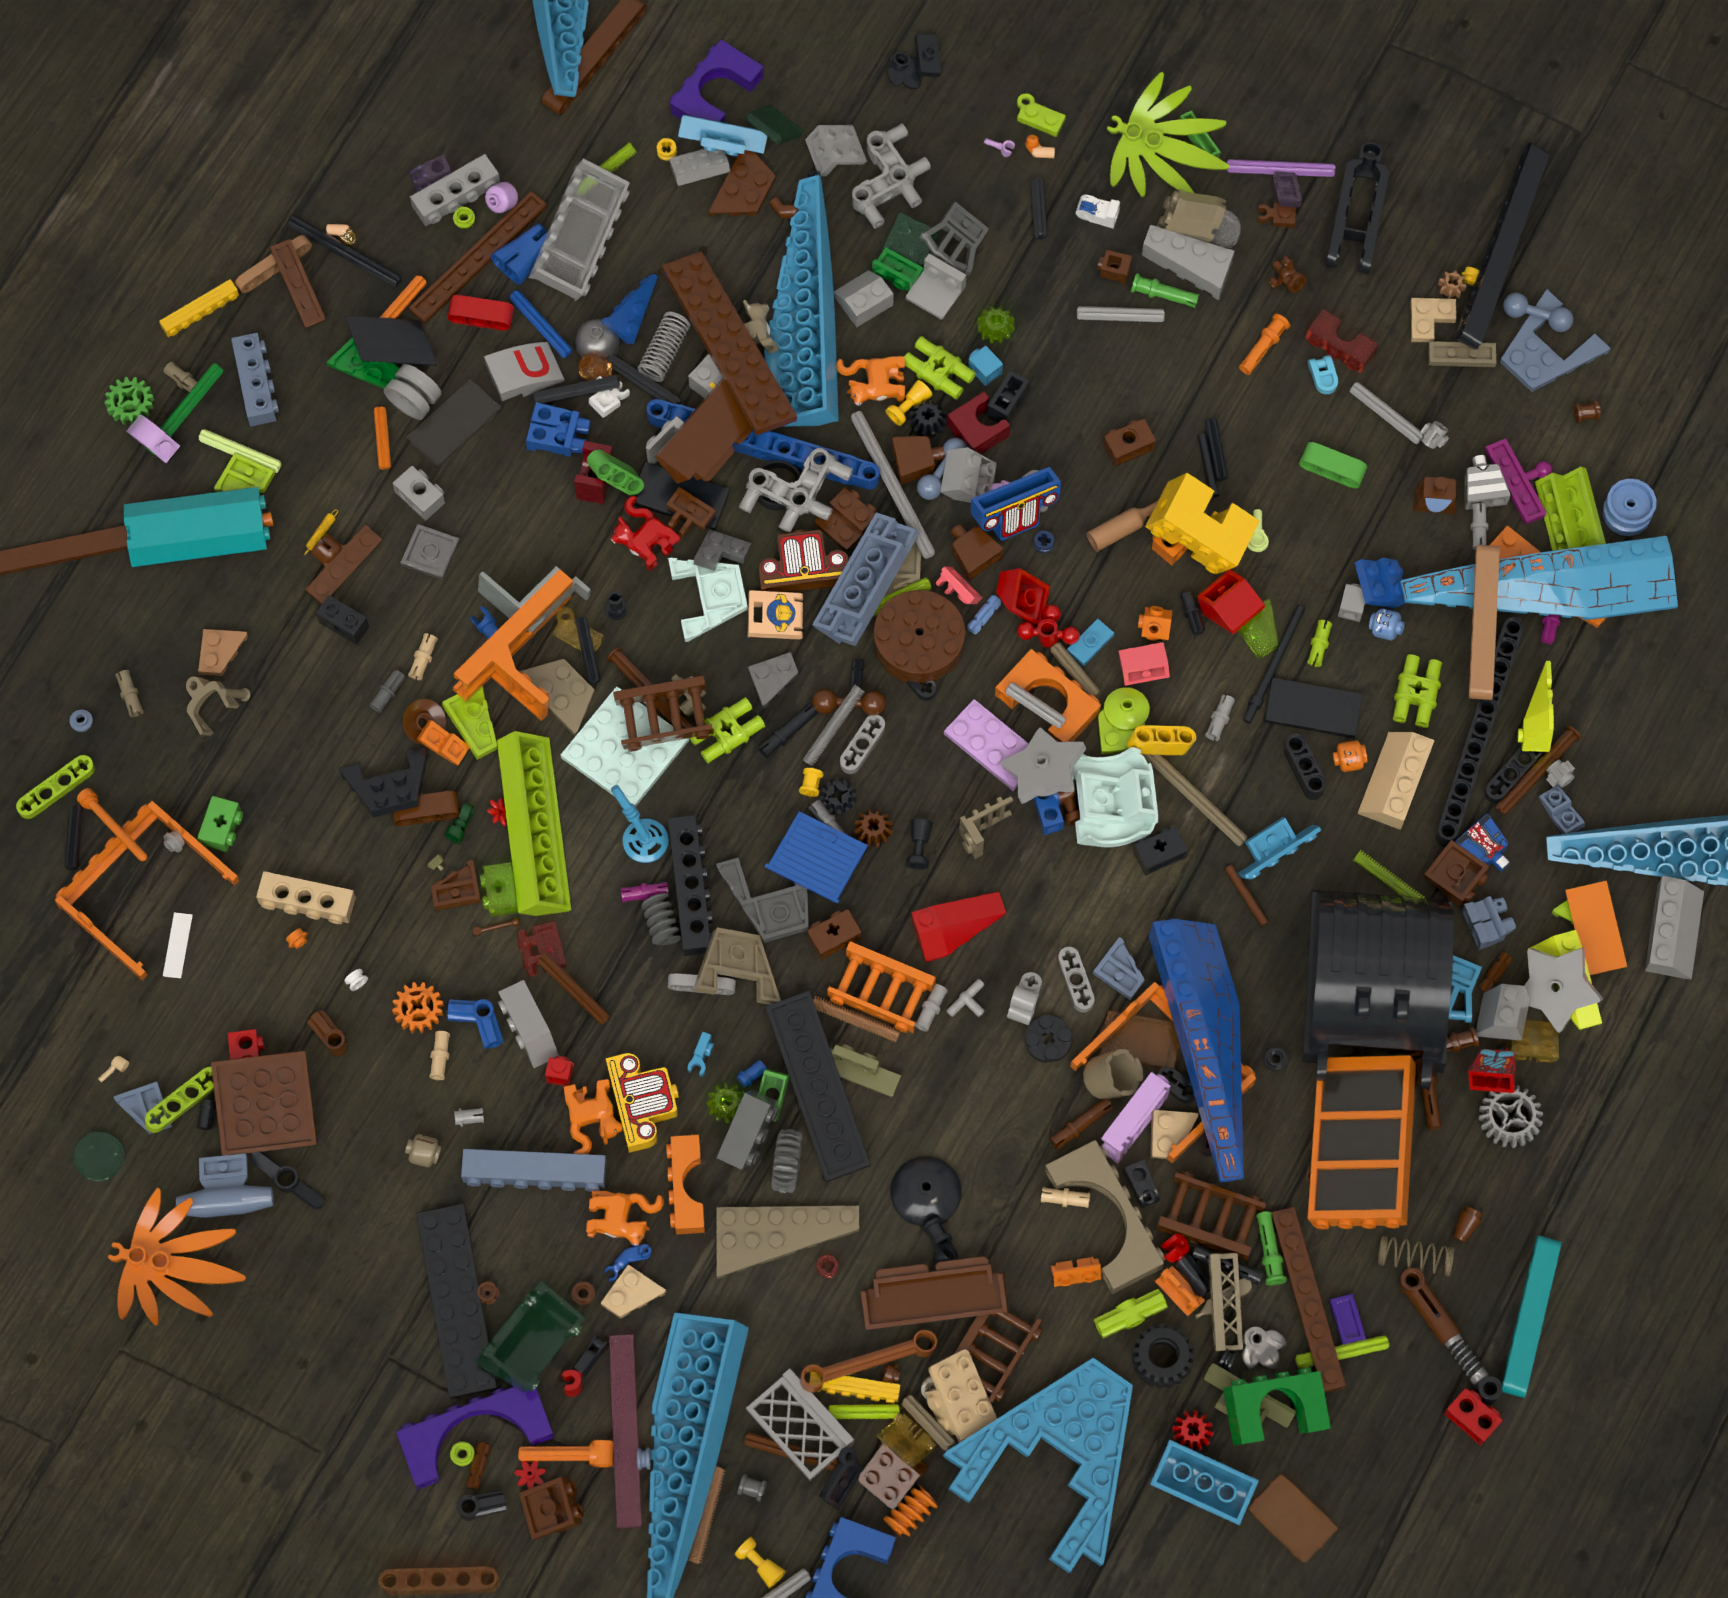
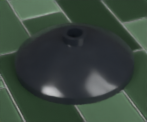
M918 1157L903 1164L895 1173L890 1190L892 1204L897 1213L907 1222L921 1227L937 1217H940L942 1222L947 1221L957 1210L962 1192L960 1180L953 1168L946 1162L933 1157ZM924 1184H928L931 1187V1189L929 1191H924L922 1189V1186Z

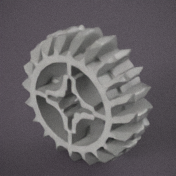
M1519 1085L1515 1086V1093H1495L1490 1091L1488 1093L1489 1098H1484L1482 1101L1484 1106L1479 1108V1111L1483 1113L1479 1116V1121L1485 1122L1481 1125V1129H1489L1486 1136L1489 1138L1494 1135V1144L1498 1143L1499 1139L1502 1140V1147H1506L1508 1142H1510L1512 1148L1516 1147L1517 1141L1521 1146L1526 1144V1140L1531 1142L1534 1139L1532 1134L1537 1135L1540 1131L1537 1127H1540L1543 1121L1538 1119L1543 1116V1112L1537 1111L1541 1104L1533 1103L1536 1096H1526L1528 1089H1525L1523 1093L1519 1092ZM1503 1100L1515 1101L1512 1105H1505L1503 1103L1500 1105L1498 1102ZM1521 1106H1524L1527 1110L1529 1121L1525 1120L1526 1117L1521 1114ZM1516 1109L1513 1119H1510L1506 1124L1509 1113ZM1492 1111L1496 1112V1116L1501 1119L1500 1127L1495 1123ZM1510 1127L1524 1129L1520 1132L1515 1133L1506 1131Z

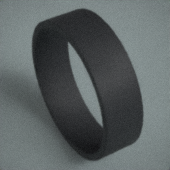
M782 460L769 461L759 467L765 470L784 468L791 471L798 480L801 476L794 465ZM759 475V476H757V477L755 478V480H754V483H755V484L757 483V480H758V478H759L761 475ZM798 495V496L795 497V499H794V503H795V504L798 502V500L800 499L801 495ZM761 496L757 499L763 507L769 510H786L785 506L766 501Z

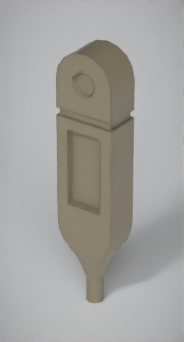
M1246 1279L1239 1280L1240 1298L1250 1293L1252 1288L1251 1282ZM1231 1285L1224 1289L1222 1295L1229 1299L1234 1294V1286ZM1235 1297L1230 1301L1232 1304L1235 1302ZM1211 1298L1206 1302L1202 1310L1195 1315L1196 1319L1202 1315H1212Z

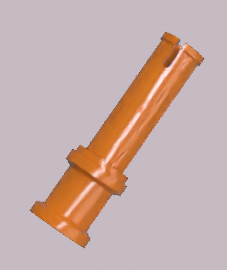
M1279 314L1273 315L1272 322L1267 328L1262 330L1261 338L1239 365V369L1243 373L1250 375L1273 344L1279 342L1280 335L1285 329L1290 327V323L1285 317Z

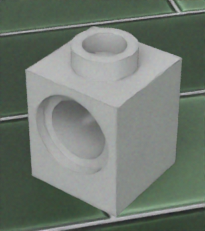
M1346 584L1338 617L1360 622L1365 605L1361 585Z

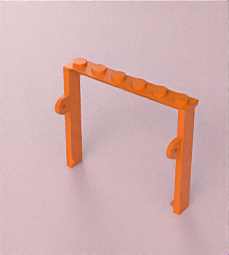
M153 801L148 805H143L138 810L137 816L133 821L126 822L122 827L135 841L158 818L169 829L177 832L184 842L221 873L225 880H229L234 886L239 882L238 876ZM112 837L106 843L105 849L100 854H95L83 871L80 870L74 875L73 882L68 887H63L59 890L55 902L60 909L65 911L143 981L147 977L146 971L141 968L143 964L140 961L138 963L134 962L98 930L85 914L78 912L72 906L128 849L118 837Z
M1154 982L1071 1062L1070 1067L1076 1071L1082 1065H1085L1087 1060L1149 1000L1173 1021L1163 985L1159 986ZM1241 1064L1243 1095L1254 1085L1256 1077L1254 1071L1249 1066ZM1202 1122L1177 1146L1175 1144L1171 1146L1172 1151L1167 1157L1171 1163L1205 1132Z

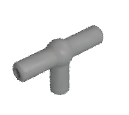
M977 979L965 992L959 995V998L947 1009V1013L953 1017L966 1004L980 1017L985 1011L972 997L984 986V983Z

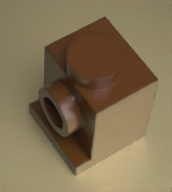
M1106 250L1104 258L1100 257L1097 270L1101 271L1100 277L1119 281L1121 284L1126 285L1132 256Z

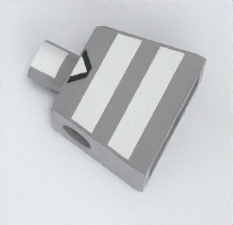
M1484 455L1473 457L1474 467L1467 468L1464 477L1465 510L1473 509L1472 505L1475 503H1480V507L1482 503L1486 504L1487 507L1507 505L1510 492L1499 465H1487Z

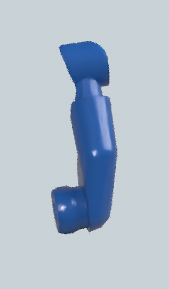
M641 1244L626 1248L614 1261L615 1264L607 1267L603 1274L611 1270L614 1273V1277L608 1281H614L618 1276L619 1270H623L628 1263L649 1258L652 1252L651 1247L647 1244Z

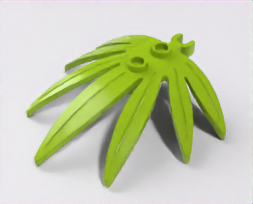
M1163 72L1159 73L1142 93L1132 111L1128 124L1123 123L1118 116H1112V120L1117 122L1118 126L1116 128L1107 127V131L1112 134H1123L1111 163V186L1115 187L1121 180L1126 167V159L1128 158L1131 178L1141 197L1145 196L1146 182L1144 170L1139 159L1140 155L1143 156L1149 166L1166 183L1177 190L1180 189L1189 193L1194 192L1186 181L1155 153L1191 167L1210 170L1229 169L1227 163L1214 155L1186 142L1163 136L1164 134H1203L1226 126V121L1216 119H1180L1155 123V120L1166 116L1176 109L1192 90L1191 86L1182 88L1164 98L1148 111L1160 93L1164 79Z

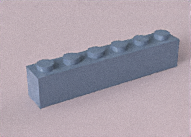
M463 1149L461 1178L468 1186H481V1183H486L492 1187L501 1188L508 1184L514 1185L515 1188L525 1189L530 1185L538 1186L539 1189L543 1190L561 1187L562 1190L573 1191L575 1188H585L586 1191L592 1192L605 1189L607 1161L605 1155Z

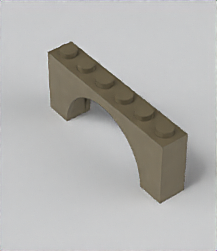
M1094 1140L1045 1165V1173L1054 1189L1060 1190L1076 1186L1092 1188L1106 1195L1119 1209L1125 1224V1242L1117 1257L1101 1270L1105 1283L1111 1294H1114L1161 1270L1165 1258L1160 1248L1154 1247L1151 1241L1154 1238L1149 1228L1143 1227L1140 1221L1142 1219L1140 1211L1136 1206L1132 1207L1129 1201L1131 1198L1129 1191L1125 1186L1121 1187L1118 1181L1119 1174L1115 1166H1110L1106 1160L1108 1158L1106 1150Z

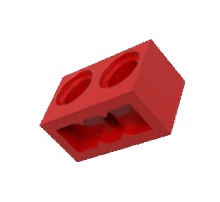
M256 1029L228 1033L230 1059L261 1056L260 1050H264L263 1036L258 1035ZM244 1042H253L249 1049L241 1048Z
M1465 1388L1448 1407L1444 1415L1482 1446L1503 1420L1499 1418L1500 1414L1496 1409L1491 1406L1487 1407L1481 1402L1482 1398L1475 1391L1470 1390L1469 1392ZM1460 1403H1468L1471 1406V1412H1463L1460 1409ZM1478 1419H1487L1490 1423V1428L1484 1429L1480 1427Z

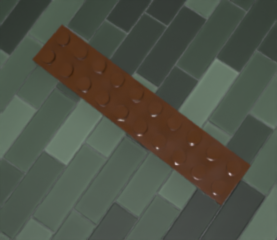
M702 251L661 265L662 273L755 435L757 436L796 422L797 415Z

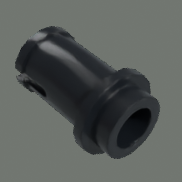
M203 1099L202 1103L199 1104L201 1109L197 1128L212 1130L214 1111L217 1110L216 1102Z

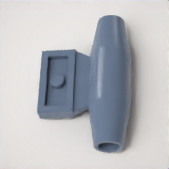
M246 1153L199 1158L200 1182L204 1189L176 1197V1206L188 1198H192L193 1204L187 1214L190 1217L208 1218L246 1214L274 1206L272 1187L245 1185L248 1179V1158Z

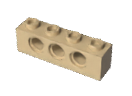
M263 871L256 896L258 903L265 909H284V912L296 915L297 912L303 913L311 919L326 918L334 924L349 923L356 899L353 890ZM282 891L289 892L285 898L277 897ZM304 896L311 897V900L307 903L300 902ZM326 901L334 902L329 908L322 907Z

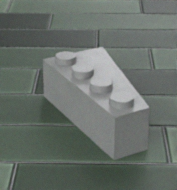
M1150 225L1143 244L1142 256L1164 269H1170L1177 274L1176 276L1183 280H1189L1195 284V287L1202 291L1206 290L1212 294V297L1219 300L1232 265L1234 251Z

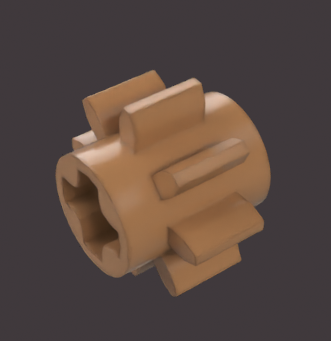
M1457 271L1449 274L1445 272L1444 279H1439L1438 283L1439 286H1442L1440 294L1444 293L1448 296V299L1455 296L1460 298L1461 291L1466 289V284H1463L1465 276H1460L1457 274Z

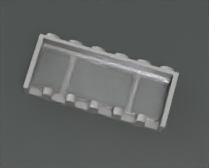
M583 158L573 171L529 278L537 279L574 298L575 301L582 295L586 296L590 288L588 281L590 277H594L598 269L596 262L598 258H602L606 247L603 245L606 239H610L614 228L611 227L613 221H617L622 210L619 209L621 202L624 203L629 195L627 188L630 182Z

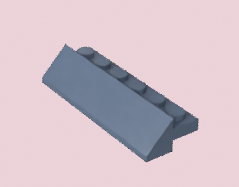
M876 513L812 625L839 644L842 641L856 646L919 535L917 529L899 524L895 518Z

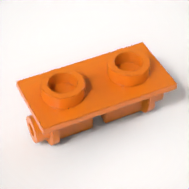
M1098 1258L1076 1260L1077 1267L1074 1268L1072 1260L1056 1262L1055 1265L1051 1266L1054 1287L1101 1280V1265Z
M1173 1266L1165 1269L1155 1281L1187 1317L1205 1301L1201 1296H1197L1194 1293L1190 1284Z

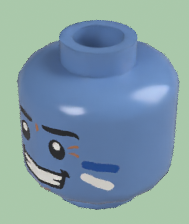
M1381 608L1377 613L1374 612L1372 614L1369 629L1372 630V634L1375 637L1392 641L1398 634L1401 635L1403 633L1405 623L1401 621V615L1398 612Z

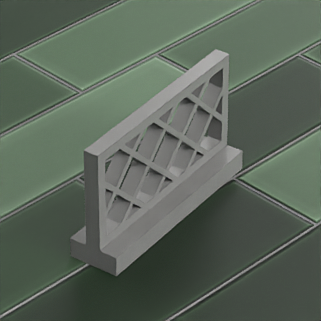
M788 1369L782 1375V1378L746 1407L749 1414L809 1480H812L835 1460L842 1448L853 1446L854 1439L812 1392L802 1388L800 1379L791 1369ZM780 1386H783L789 1393L788 1401L774 1400V1392ZM759 1404H771L770 1416H759L754 1409ZM773 1404L788 1405L787 1417H773ZM790 1405L801 1406L805 1410L804 1419L790 1418ZM772 1421L787 1422L786 1434H776L772 1430ZM789 1422L804 1423L803 1435L789 1434ZM806 1423L817 1424L820 1427V1436H807ZM788 1439L803 1440L802 1452L791 1451L788 1448ZM805 1440L820 1441L819 1453L805 1452ZM822 1441H833L838 1449L832 1454L822 1453ZM796 1456H802L801 1461ZM804 1457H819L818 1466L812 1472L804 1466Z

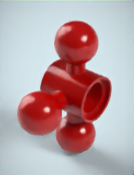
M1048 605L1044 608V620L1038 624L1037 628H1034L1029 622H1023L1017 628V634L1021 639L1029 640L1033 636H1038L1040 644L1047 648H1051L1058 643L1059 638L1069 645L1077 643L1080 638V633L1075 627H1067L1063 631L1058 630L1056 621L1059 620L1061 611L1056 605ZM1046 632H1053V633L1050 634V635H1045V634H1044V633H1046Z

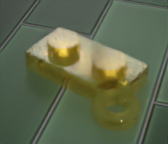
M563 607L556 614L559 624L553 634L581 650L574 612L570 608ZM567 613L570 617L564 620L561 618L562 614ZM590 628L593 647L596 652L604 640V635Z

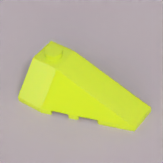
M1546 661L1526 712L1522 729H1518V742H1522V751L1550 752L1554 731L1551 661Z
M1573 930L1552 936L1531 948L1559 957L1582 948L1577 931ZM1585 959V973L1587 975L1589 982L1592 984ZM1555 983L1556 988L1559 990V984ZM1597 1003L1576 1009L1571 1017V1020L1579 1030L1602 1024Z

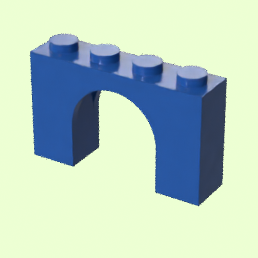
M841 1517L839 1523L834 1522L830 1532V1536L833 1537L831 1545H826L823 1550L821 1559L825 1561L822 1569H816L812 1580L816 1585L813 1592L808 1591L806 1598H846L833 1585L832 1572L835 1565L842 1558L854 1554L863 1555L887 1564L895 1545L896 1537Z

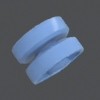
M1628 478L1617 482L1611 487L1603 505L1602 516L1605 524L1611 531L1622 536L1640 534L1647 528L1656 509L1654 491L1646 483L1638 479Z

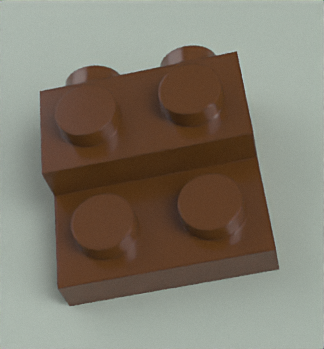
M844 487L829 502V507L833 511L828 521L818 517L814 521V525L847 553L862 538L877 510L869 503L864 505L860 501L861 497L855 490L851 489L848 491Z
M1451 840L1424 874V878L1441 889L1444 896L1461 907L1464 902L1466 904L1470 903L1476 893L1473 890L1477 885L1482 887L1489 878V875H1487L1489 866Z
M559 1477L519 1493L532 1540H538L550 1534L563 1532L582 1525L581 1518L584 1517V1512L581 1505L576 1504L574 1495L577 1494V1487L569 1478Z

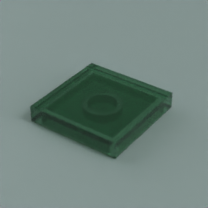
M772 105L751 111L746 117L747 121L776 144L798 138L803 132L801 128Z

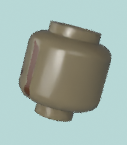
M417 1134L413 1140L408 1139L405 1153L409 1154L408 1160L410 1163L430 1167L432 1163H437L441 1146L438 1145L437 1139Z

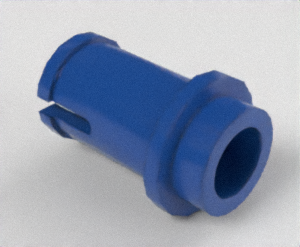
M758 1060L745 1071H740L739 1075L736 1076L737 1080L744 1088L750 1087L752 1082L762 1076L767 1068Z

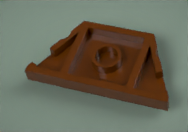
M745 150L744 154H738L709 210V216L715 217L716 214H729V216L745 214L750 216L759 213L776 180V176L755 152Z

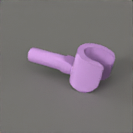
M987 138L984 141L985 144L999 149L1004 157H1008L1012 153L1005 147L1010 149L1015 147V144L1010 140L1005 141L1003 144Z

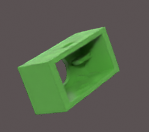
M766 1069L763 1073L759 1093L766 1095L769 1088H776L779 1091V1098L777 1100L779 1102L776 1106L779 1108V1112L774 1120L776 1122L779 1120L790 1075Z

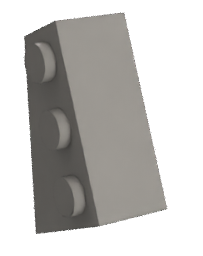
M522 980L499 991L501 1001L498 1002V1005L503 1015L508 1014L507 1023L512 1032L516 1031V1041L520 1049H525L533 1068L548 1062L549 1057L555 1058V1056H559L550 1030L525 981Z

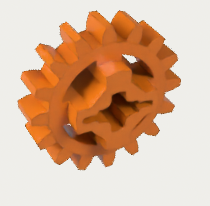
M413 982L410 989L405 985L404 993L397 992L399 1000H393L396 1008L392 1009L394 1015H398L395 1018L396 1022H402L401 1026L404 1030L409 1026L411 1033H414L416 1028H419L420 1033L424 1032V1027L432 1030L431 1023L439 1024L437 1016H443V1011L439 1009L444 1006L443 1001L439 1000L441 998L440 993H434L433 986L426 989L424 982H422L420 987H417L416 983ZM430 1000L433 1002V1011L428 1007ZM403 1005H406L408 1008L406 1015L403 1014ZM420 1005H422L421 1010L418 1008L414 1010V1006L419 1007Z

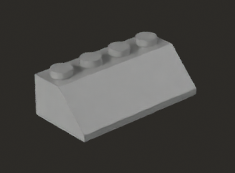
M1662 876L1657 885L1645 971L1691 980L1704 891L1686 880Z

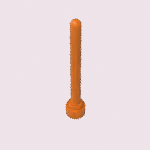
M90 788L82 790L77 796L78 803L85 809H91L140 861H145L147 854L100 806L95 792Z

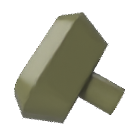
M437 854L427 863V867L432 870L438 868L440 871L443 870L444 867L441 865L444 861L442 855Z

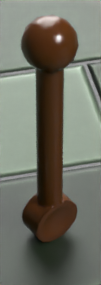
M513 918L511 921L483 928L476 926L472 932L475 936H480L482 932L511 925L519 926L520 919Z

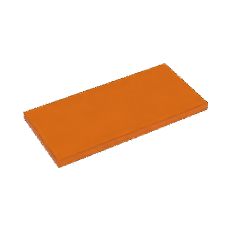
M1607 881L1565 890L1574 929L1577 931L1582 948L1585 949V959L1589 974L1594 975L1627 967Z

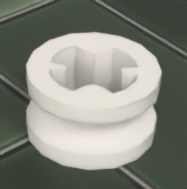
M362 969L353 971L345 978L344 981L346 984H350L349 988L351 991L361 988L368 981V977L362 975Z

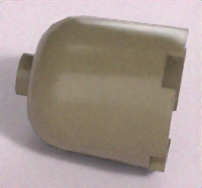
M1127 1049L1114 1050L1090 1059L1085 1065L1083 1072V1081L1086 1089L1098 1099L1125 1097L1136 1093L1139 1081L1143 1080V1069L1139 1059H1134Z

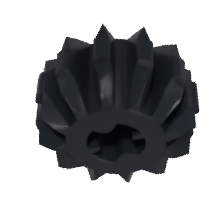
M922 400L921 406L917 404L913 406L914 411L910 412L909 418L911 419L910 426L915 427V434L922 432V436H927V433H930V436L934 437L935 431L938 433L943 431L942 426H946L947 420L945 419L946 411L941 410V404L934 406L933 400L929 404Z

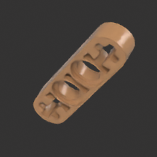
M305 235L298 236L292 240L299 258L305 255L312 247V244ZM272 254L236 279L235 284L242 293L253 290L279 272Z

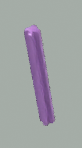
M1229 159L1227 161L1229 165L1227 172L1325 177H1333L1335 175V165L1327 163Z

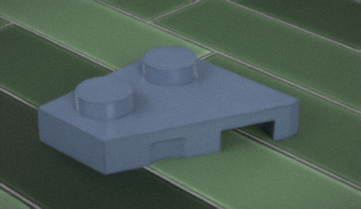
M158 1082L114 1096L117 1104L146 1132L153 1134V1132L146 1129L144 1120L148 1111L163 1101ZM160 1109L162 1114L158 1118L151 1117V1124L157 1123L159 1125L160 1118L165 1115L162 1109ZM170 1124L164 1129L170 1128L172 1125Z

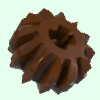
M868 809L867 816L860 813V820H856L854 823L857 827L854 830V834L859 836L858 841L862 843L867 841L866 845H868V848L871 846V843H875L876 848L880 847V841L886 844L888 842L887 837L893 834V831L890 829L893 827L892 821H887L889 815L886 813L880 816L881 810L879 809L876 810L875 814H872V810ZM874 826H877L878 830L874 831Z

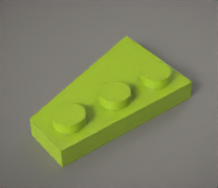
M483 686L467 702L458 694L442 702L444 710L477 760L497 750V742L492 722L490 721Z

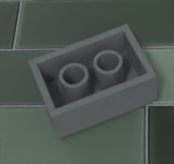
M755 1090L744 1093L717 1155V1159L741 1170L756 1164L760 1156V1151H758L759 1145L766 1141L770 1132L767 1127L771 1121L775 1120L779 1112V1108L776 1107L779 1101Z

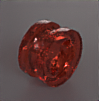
M831 1255L820 1257L817 1262L818 1274L823 1278L834 1277L838 1271L837 1260ZM825 1261H828L830 1265H834V1268L831 1267L830 1272H827L826 1269H821Z

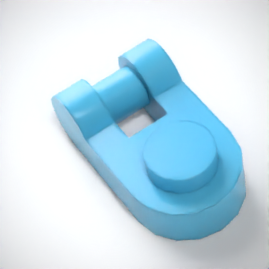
M1323 356V359L1319 360L1315 358L1308 360V367L1317 390L1322 394L1333 393L1338 385V377L1331 356ZM1325 367L1326 371H1319L1320 368Z

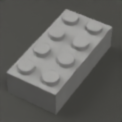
M701 149L669 158L671 170L678 186L730 172L724 150L717 149L715 152Z

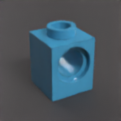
M984 346L981 350L976 349L969 356L968 367L976 372V377L985 386L1003 373V363L987 346Z

